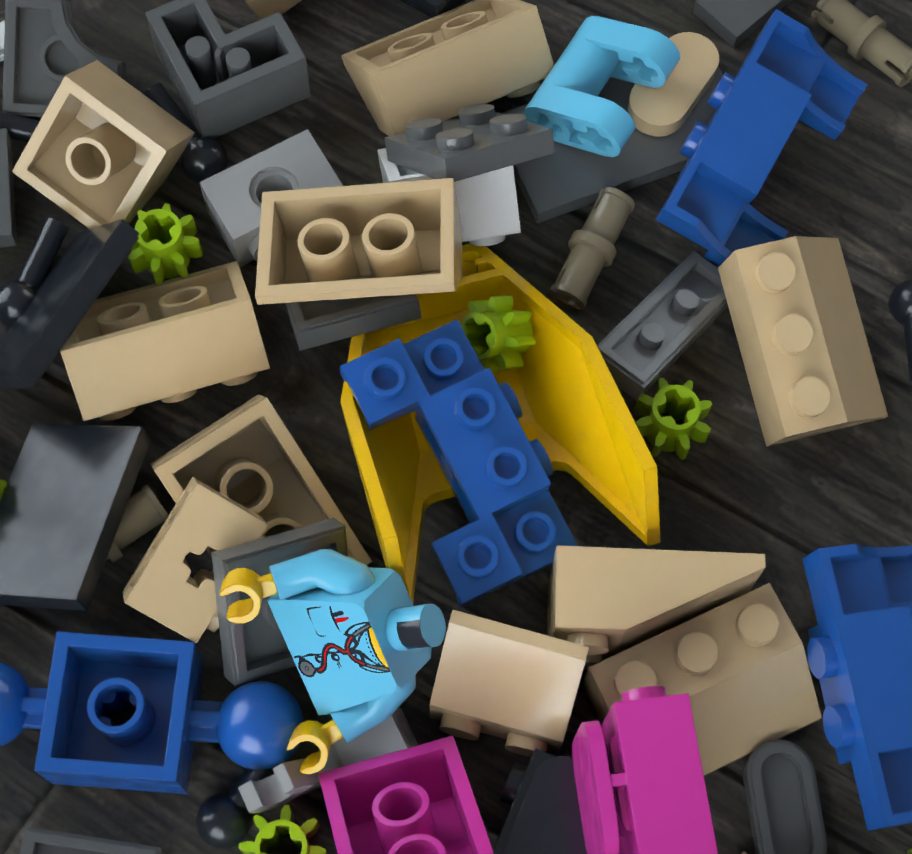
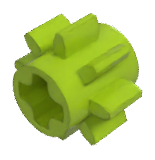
M167 203L164 204L162 209H153L148 212L139 210L137 212L139 219L135 225V230L139 232L137 236L139 239L132 247V252L128 256L133 271L139 273L148 268L153 274L156 284L159 285L162 284L164 278H173L178 275L187 278L189 276L187 267L190 257L198 258L203 255L200 241L194 237L197 229L192 215L184 216L179 220L171 211L170 204Z
M511 295L491 296L489 300L469 301L468 309L470 314L466 315L460 322L484 370L490 368L492 373L522 368L524 364L521 355L531 345H536L530 321L532 314L530 311L512 309L513 297Z
M659 378L655 389V397L652 398L644 394L636 401L634 409L639 414L646 416L636 421V425L642 437L646 436L653 445L652 456H658L661 451H676L677 456L683 460L686 459L690 449V438L698 443L706 442L711 428L699 420L708 416L712 402L710 400L699 401L697 395L692 391L693 381L688 380L683 386L669 385L664 378ZM662 413H669V416L661 418ZM683 420L682 425H676L675 421Z
M285 804L281 810L280 820L267 823L262 816L256 814L253 819L260 831L256 836L255 842L245 841L239 843L238 848L244 854H267L268 847L279 846L282 835L290 834V838L295 846L302 849L300 854H328L325 848L311 846L308 841L317 832L320 826L318 821L312 818L299 827L293 822L294 816L290 805Z

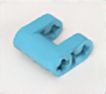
M600 16L587 17L525 108L524 115L527 116L528 122L551 128L553 131V141L602 156H618L634 132L635 122L622 107L610 100L598 97L610 77L647 87H662L678 64L680 52L668 37L658 31Z

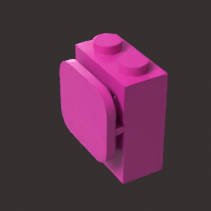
M663 686L631 689L621 694L622 701L613 703L602 725H600L598 720L581 723L573 739L572 758L587 854H718L689 693L667 696L666 689Z

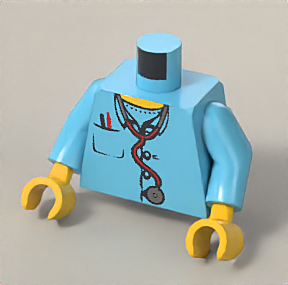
M320 549L269 566L270 574L259 576L255 571L248 568H236L230 571L224 578L219 594L220 596H225L235 591H242L251 597L246 600H238L228 607L226 618L236 624L247 623L253 620L259 613L262 598L271 596L267 599V602L318 715L330 714L333 718L326 724L308 720L300 723L294 729L287 750L293 749L300 742L310 741L320 749V751L312 753L302 762L300 772L303 774L316 773L325 766L333 743L343 737L349 743L392 716L416 687V673L431 659L432 647H437L442 643L446 632V623L440 608L435 604L413 606L401 575L392 568H369L366 564L332 549Z

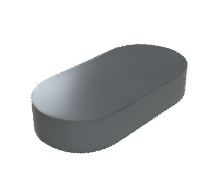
M772 740L760 745L747 759L743 771L755 854H826L827 839L815 770L810 757L801 747L786 740Z

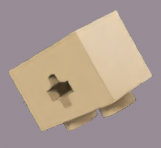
M192 477L122 592L124 603L191 641L198 643L206 628L212 632L217 631L219 628L213 570L209 572L208 570L200 569L194 578L191 577V569L185 556L189 552L201 555L209 546L211 547L210 556L212 558V552L265 538L263 533L268 527V523L261 516Z

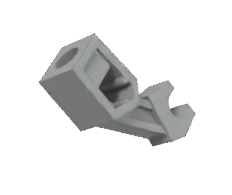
M398 708L387 720L353 741L347 743L343 737L333 743L328 760L320 771L313 774L301 773L300 767L306 758L284 762L272 768L274 771L273 775L259 781L250 780L239 786L238 789L248 812L262 814L280 808L291 800L320 788L321 783L318 773L417 746L418 743L402 709Z

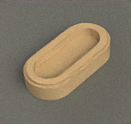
M683 32L669 38L679 50L680 60L665 84L659 88L635 84L630 92L628 114L634 120L637 130L649 136L662 137L670 135L681 128L716 76L719 53L714 43L707 37L694 32Z

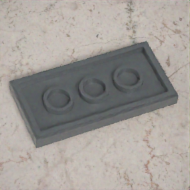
M717 68L712 84L684 124L670 135L662 137L649 136L635 128L619 155L615 157L602 156L554 141L555 153L513 165L514 177L537 224L595 203L601 188L612 187L625 192L682 171L688 160L687 157L679 153L682 145L696 122L699 121L707 126L716 110L709 106L707 101L723 76L720 68ZM610 77L598 97L616 103L628 113L630 92L635 83ZM528 104L508 110L502 114H524Z

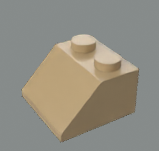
M96 60L65 75L12 172L89 229L120 219L130 224L137 215V212L145 206L167 179L195 132Z
M452 610L429 704L430 718L441 721L439 726L441 731L459 738L478 740L481 732L506 739L505 748L526 757H532L535 748L543 752L549 751L559 754L589 647Z

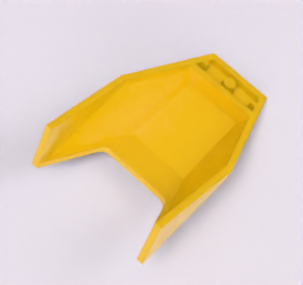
M471 244L462 245V278L456 291L416 294L422 318L351 338L347 363L399 338L405 344L456 319L460 323L466 315L470 314L468 309L469 301L489 300L491 296L511 295L513 297L512 309L531 312L530 321L536 345H531L521 355L524 364L522 368L501 370V372L493 373L498 385L507 382L514 391L522 409V417L517 420L528 441L537 439L544 447L552 464L553 471L560 470L571 474L647 546L661 543L657 465L593 337L488 247ZM345 381L340 403L386 568H392L401 575L413 604L425 511L431 504L455 497V494L415 419L416 411L369 430L365 423V416L347 381Z

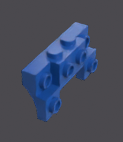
M776 9L764 25L736 76L734 77L725 72L709 97L707 104L716 110L707 126L699 121L696 122L682 145L679 153L687 157L688 160L659 212L656 221L707 249L703 258L718 267L735 250L785 239L788 230L762 215L749 203L758 195L798 120L835 140L845 128L848 116L868 84L853 76L828 56L816 42L808 27Z
M457 319L405 344L399 338L340 366V374L344 382L347 381L360 406L369 430L416 411L415 419L470 523L432 542L430 545L434 557L437 556L457 595L456 600L460 608L507 585L551 568L556 546H578L548 490L551 485L548 476L553 474V468L544 447L537 439L528 441L517 420L522 417V409L514 391L507 382L498 385L490 368L484 370Z
M859 544L818 548L802 560L818 623L815 627L807 630L809 636L807 660L812 674L819 679L826 707L823 712V727L826 738L831 746L836 749L839 764H852L867 831L911 824L912 545L867 547Z

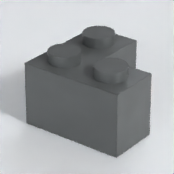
M173 0L145 12L156 53L201 137L217 138L311 97L306 57L280 12L226 35L206 0Z

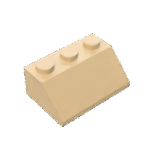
M474 0L341 55L350 77L379 130L388 136L406 132V124L414 120L438 118L443 122L453 117L458 118V111L467 106L487 104L505 95L508 98H516L530 94L540 87L539 81L545 79L554 67L537 6L521 0Z
M454 178L262 192L255 299L258 305L456 291L462 278V224Z
M794 236L735 250L718 267L766 447L888 417L838 238Z
M237 261L188 274L187 278L180 276L163 281L161 285L155 283L94 301L60 349L83 421L97 417L105 421L116 420L129 415L139 405L161 400L164 403L183 401L193 396L199 388L220 382L227 386L243 384L255 378L259 371L270 369L251 298Z
M770 583L588 667L582 683L601 724L613 703L622 701L621 694L628 690L647 686H663L666 689L667 696L689 693L704 776L753 753L760 745L768 741L780 740L822 718L803 642Z

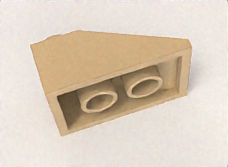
M259 394L150 463L175 503L179 500L191 478L194 477L261 516L268 523V527L263 533L265 537L335 518L346 525L348 557L366 565L372 562L267 397ZM207 546L206 550L210 555L211 547Z
M556 546L548 581L547 636L589 647L583 669L588 670V667L750 592L766 567L765 554Z

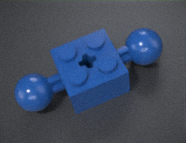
M57 632L47 689L30 687L25 677L17 669L0 662V747L16 739L25 728L41 729L34 771L52 784L188 794L195 741L219 743L224 753L236 764L252 770H267L286 762L295 753L300 743L291 750H287V746L294 729L304 722V717L298 701L287 689L266 681L244 684L231 692L224 702L200 700L205 660L195 642ZM126 702H130L136 709L133 717L125 724L117 726L110 719L112 713H123Z

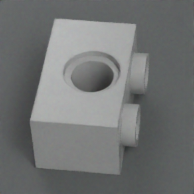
M308 129L199 182L206 210L240 267L254 260L258 261L262 192L343 186Z

